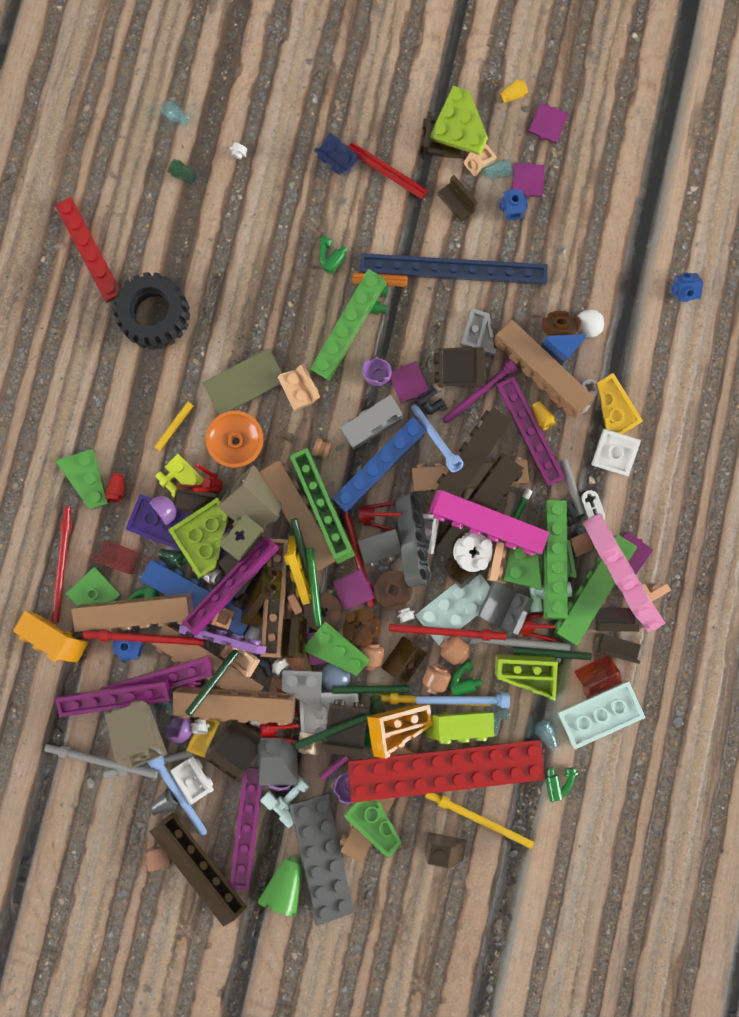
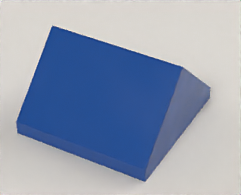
M586 334L547 336L540 346L562 366L586 339Z

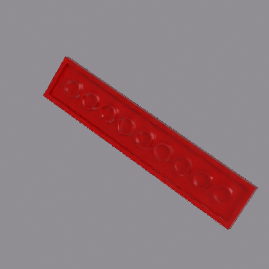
M539 739L393 755L386 759L375 757L347 761L351 803L545 780L541 740Z

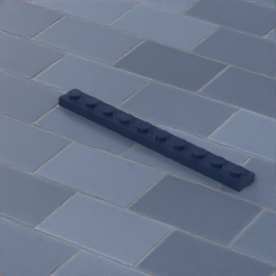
M361 253L360 273H366L370 269L377 274L406 275L407 277L546 285L548 264Z

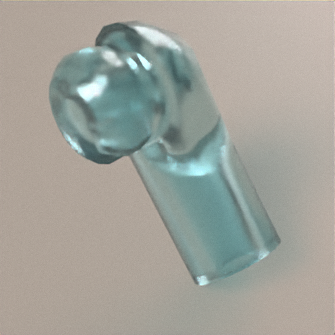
M498 708L494 714V735L499 734L501 719H508L509 710L507 708Z

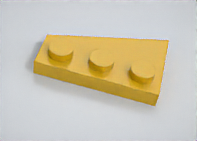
M614 373L595 383L607 430L624 434L643 422Z
M289 536L287 554L284 555L285 563L287 566L290 565V577L292 582L296 583L295 591L297 598H301L303 605L309 604L311 592L305 572L301 570L303 565L299 552L296 551L295 537Z

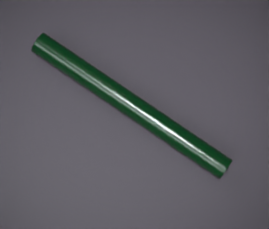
M293 518L290 520L310 589L306 547L298 519Z
M514 647L513 655L578 660L592 659V654L589 652Z
M233 649L193 700L185 711L187 715L192 716L237 658L239 655L237 650Z
M409 685L332 686V694L410 692Z
M369 713L362 714L294 742L297 750L362 724L368 721L367 717L370 715Z

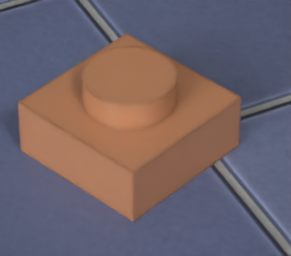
M296 594L288 596L286 605L290 613L294 612L297 615L303 612Z

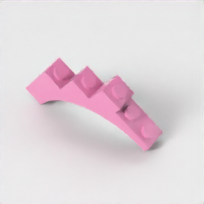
M599 513L583 522L599 556L606 564L613 580L623 593L631 611L640 620L647 632L656 630L664 625L665 622L631 568L601 514Z

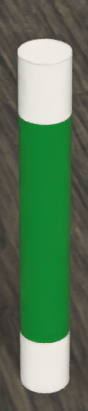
M525 489L512 518L519 520L533 491Z

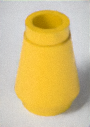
M517 79L500 92L499 95L502 102L506 103L525 97L528 89L523 79Z
M540 401L531 406L534 417L542 430H547L556 423L553 414Z

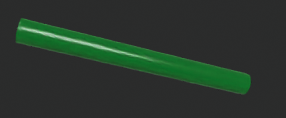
M306 548L315 626H321L322 617L314 549Z

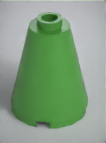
M289 856L288 859L284 858L260 896L258 904L264 907L268 905L271 910L290 917L296 916L303 868L299 864L300 859Z

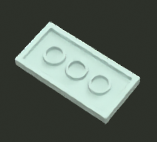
M481 574L462 589L457 584H453L416 613L415 616L423 626L461 629L478 615L490 585ZM431 635V637L435 640V642L438 645H440L446 637H451L442 635Z
M629 681L557 712L574 750L646 718Z

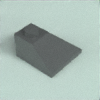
M260 738L257 746L258 785H298L297 749L295 745L281 738Z

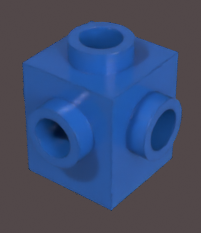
M510 189L504 192L499 204L500 210L504 212L505 221L524 218L528 201L527 197L523 194V190Z
M697 273L674 276V283L671 285V292L678 301L682 302L701 299L703 280Z
M114 640L112 648H114L113 653L118 655V659L129 661V659L138 660L140 659L145 642Z

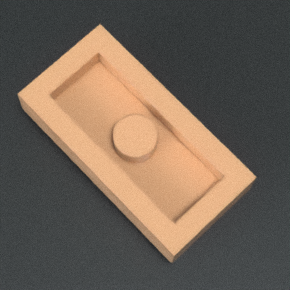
M231 644L225 645L220 655L226 659L233 649L237 650L239 655L231 665L246 677H251L260 660L251 652L233 648Z

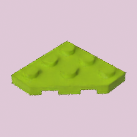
M453 86L430 134V139L481 155L488 137L469 90Z
M218 498L168 529L199 579L217 568L220 557V539L225 534L229 516L218 507L220 503Z

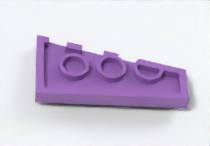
M180 625L178 633L194 635L185 625ZM208 625L197 636H194L200 639L212 640L218 644H231L233 648L255 654H265L267 646L260 645L261 641L251 638L248 641L243 640L244 636L234 633H232V636L226 635L227 631L222 629L213 631L210 630L211 626Z

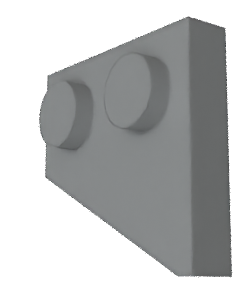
M471 308L460 345L465 347H484L486 354L494 356L496 348L494 349V336L490 326L491 319L489 313Z
M283 670L282 691L295 694L296 699L316 710H321L322 671Z

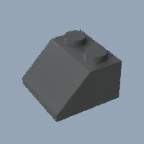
M396 529L358 541L364 564H369L370 567L381 564L380 560L386 558L388 561L398 559V554H401Z

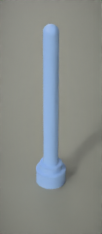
M416 404L412 405L411 410L445 456L448 469L451 472L459 471L464 465L462 459L458 455L452 454Z
M500 692L496 696H417L415 702L417 704H496L500 708H509L510 696L509 692Z
M160 757L147 762L151 768L158 770L199 834L202 836L206 835L207 829L164 766L165 762L163 760L165 758Z

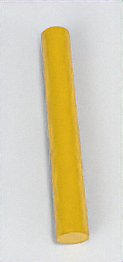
M187 401L154 446L157 450H162L194 405Z

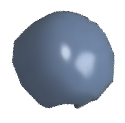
M331 663L322 670V686L329 692H332V686H347L350 682V672Z

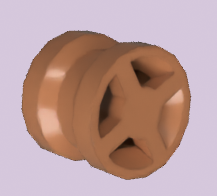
M317 438L312 456H321L323 460H327L332 442H324L321 438Z

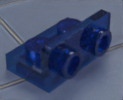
M331 132L320 148L316 147L314 150L318 154L317 158L324 163L328 162L332 165L331 169L338 175H348L360 157Z

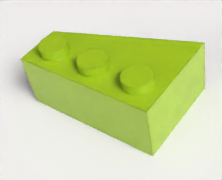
M496 654L495 675L497 679L520 688H525L555 701L558 662L554 657Z
M488 711L431 714L433 725L425 730V737L438 740L440 744H450L451 740L464 743L469 742V739L475 738L476 741H487V737H494V714Z

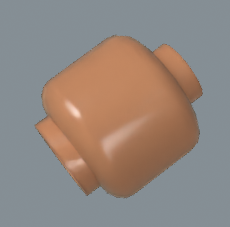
M456 636L446 637L440 644L442 648L441 656L453 665L463 664L470 654L468 651L469 646Z
M374 640L370 641V645L359 648V651L370 659L364 667L365 670H375V668L380 667L383 663L384 648L380 645V642Z
M434 664L427 668L423 684L429 693L437 694L447 689L451 678L448 668L441 664Z

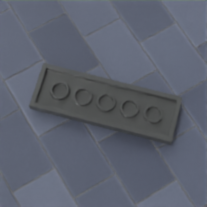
M325 793L289 804L315 925L319 926L354 913L329 795Z

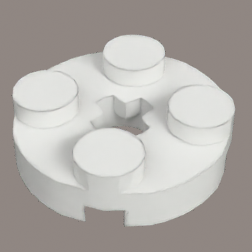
M468 532L456 541L453 549L454 559L464 570L470 572L484 570L488 567V563L492 558V542L482 534L478 536ZM476 547L477 553L472 557L469 551Z

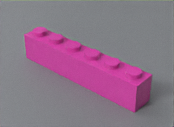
M442 490L436 491L429 513L433 514V518L442 522L445 519L452 522V526L460 529L465 526L470 528V533L478 536L483 533L488 535V540L497 543L499 540L506 542L505 546L515 550L517 547L524 549L523 553L530 556L542 554L549 535L548 531Z

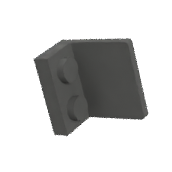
M493 581L478 616L503 630L518 635L534 600Z

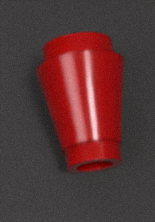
M112 474L105 492L107 501L120 503L122 498H124V475Z

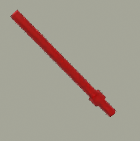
M64 507L63 519L60 522L61 537L51 622H59L69 530L72 529V523H70L72 507Z
M342 512L348 538L355 553L354 559L357 570L363 569L367 578L350 513L348 512L345 515ZM374 599L366 602L368 608L375 606Z
M389 624L390 632L482 638V641H490V639L506 640V632H493L491 629H482L480 631Z
M102 629L100 631L84 630L83 638L99 639L102 642L118 640L204 645V639L196 637L118 633Z

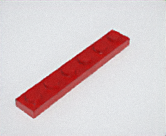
M72 197L55 204L54 206L105 302L108 303L114 300L115 297H119L117 291L120 287Z

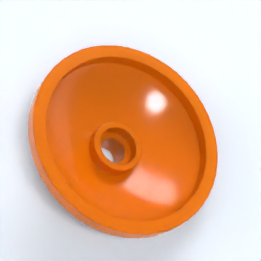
M227 411L220 414L210 423L206 432V447L209 454L216 462L225 467L240 468L249 465L259 456L263 447L264 437L259 423L251 415L242 411ZM236 438L240 440L237 445L233 444V440Z

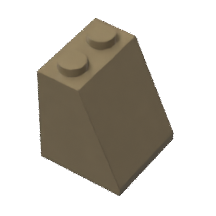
M252 465L229 485L218 507L234 521L239 516L243 517L245 514L265 530L270 522L274 523L280 517L279 512L282 505L257 468Z
M134 701L130 703V706L113 709L111 713L105 715L113 754L117 763L132 769L167 755L151 708L144 701Z

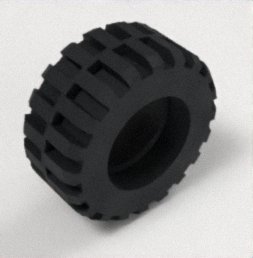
M149 272L143 273L141 277L138 274L133 276L134 280L130 282L129 280L125 281V287L118 289L119 297H115L113 302L116 306L113 308V314L116 317L115 321L120 330L131 342L136 343L142 348L147 346L149 349L155 350L156 346H159L162 349L166 348L165 344L167 343L171 345L176 343L174 339L176 337L181 338L184 335L182 330H187L189 325L187 320L190 319L189 304L176 282H172L171 278L167 276L162 277L160 273H154L151 276ZM150 297L164 298L169 304L166 317L160 323L153 326L140 325L136 320V311L139 305Z

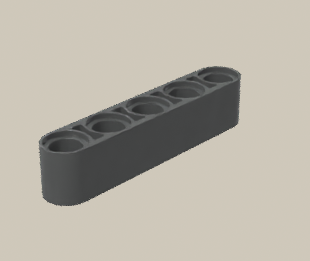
M411 492L396 499L397 513H402V516H397L404 578L408 586L415 587L429 582L431 573L422 502L416 492Z

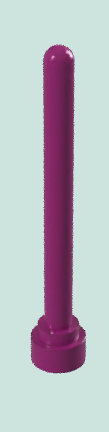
M510 359L504 362L501 371L488 380L485 386H481L444 416L443 422L449 423L505 376L514 375L518 371L517 366Z

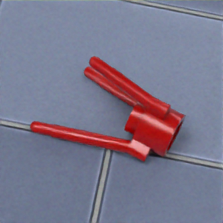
M196 463L195 467L209 475V477L203 480L202 486L177 485L178 488L193 489L194 492L219 493L223 483L221 479L217 478L216 473H212Z
M396 501L365 505V507H359V522H364V526L391 531L393 530L392 527L371 521H375V516L395 517L402 516V513L375 512V508L395 505Z
M544 612L526 616L519 633H523V636L557 642L555 638L532 633L535 631V628H555V625L535 624V621L531 620L544 616Z
M300 709L295 711V715L300 713ZM276 722L260 724V736L265 738H281L294 744L298 740L274 736V734L278 733V729L298 728L299 725H277Z

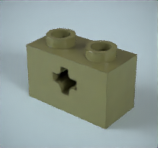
M245 514L243 517L239 516L232 525L234 528L230 533L226 532L220 539V547L239 562L265 532L261 526ZM244 533L245 539L238 540L237 534L242 535Z

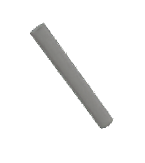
M568 459L560 461L574 507L577 510V516L585 514Z

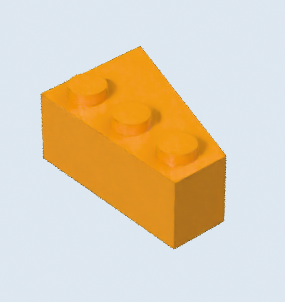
M24 611L13 632L19 635L18 638L21 641L32 643V648L39 652L44 651L47 653L46 657L55 662L63 660L77 663L89 643L85 640L75 639L72 637L73 633L69 631L64 632L55 623L37 613Z
M413 704L368 716L373 756L384 759L388 758L397 748L403 747L404 743L408 740L415 738L433 725L430 705Z

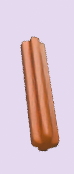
M353 273L352 282L360 284L365 273ZM378 274L385 278L387 286H407L408 278L406 275Z

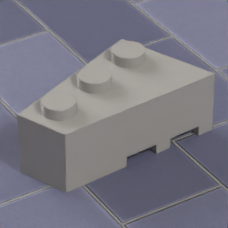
M389 395L370 409L362 411L354 420L351 418L344 422L341 431L352 449L355 450L401 422L403 413L393 397Z

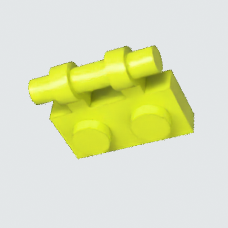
M179 454L165 466L170 472L168 475L165 476L160 471L155 476L160 481L159 484L162 487H166L172 493L171 496L173 498L177 488L171 482L174 478L181 484L202 485L204 480Z

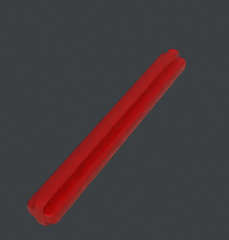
M350 143L347 148L348 153L417 197L423 199L426 196L428 190L356 143Z

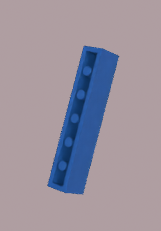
M412 417L332 498V503L346 515L425 435L427 430Z
M160 559L157 561L151 560L140 578V581L165 595L191 593L194 609L213 590L211 587L206 589L200 586L202 582L193 577L190 580L184 577L185 573L177 568L174 571L167 567L168 563ZM231 599L224 606L235 611L228 630L244 636L249 625L241 623L242 607L236 606L234 604L236 601Z

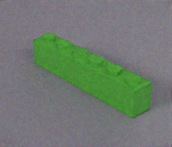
M370 269L367 270L310 370L330 382L387 284L384 277Z
M308 448L290 455L334 560L339 564L354 557L355 553Z
M547 500L543 504V530L549 532L543 549L544 619L564 620L568 618L567 500Z
M618 534L613 535L629 562L637 546ZM599 554L594 560L596 564L593 569H589L584 576L585 582L575 590L574 595L576 596L574 600L568 602V618L557 620L555 623L556 629L554 633L572 645H578L615 585V581Z

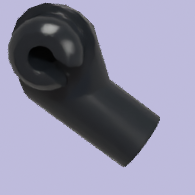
M566 498L567 527L575 523L577 510L570 500Z
M253 654L260 660L257 667L263 669L265 677L273 675L270 660L267 657H260V654Z

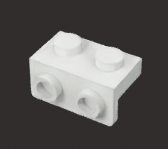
M194 757L188 758L169 771L189 805H192L213 791L212 780L208 775H204L201 770L203 769L201 762Z

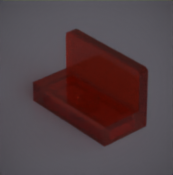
M105 540L99 554L95 553L92 561L127 574H133L141 554L140 552Z
M608 655L574 671L582 684L583 692L587 699L622 683L620 670Z

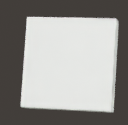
M603 429L591 465L629 476L641 440Z

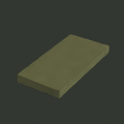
M268 348L202 382L220 415L227 411H233L281 386L278 376L282 374V371L271 350Z

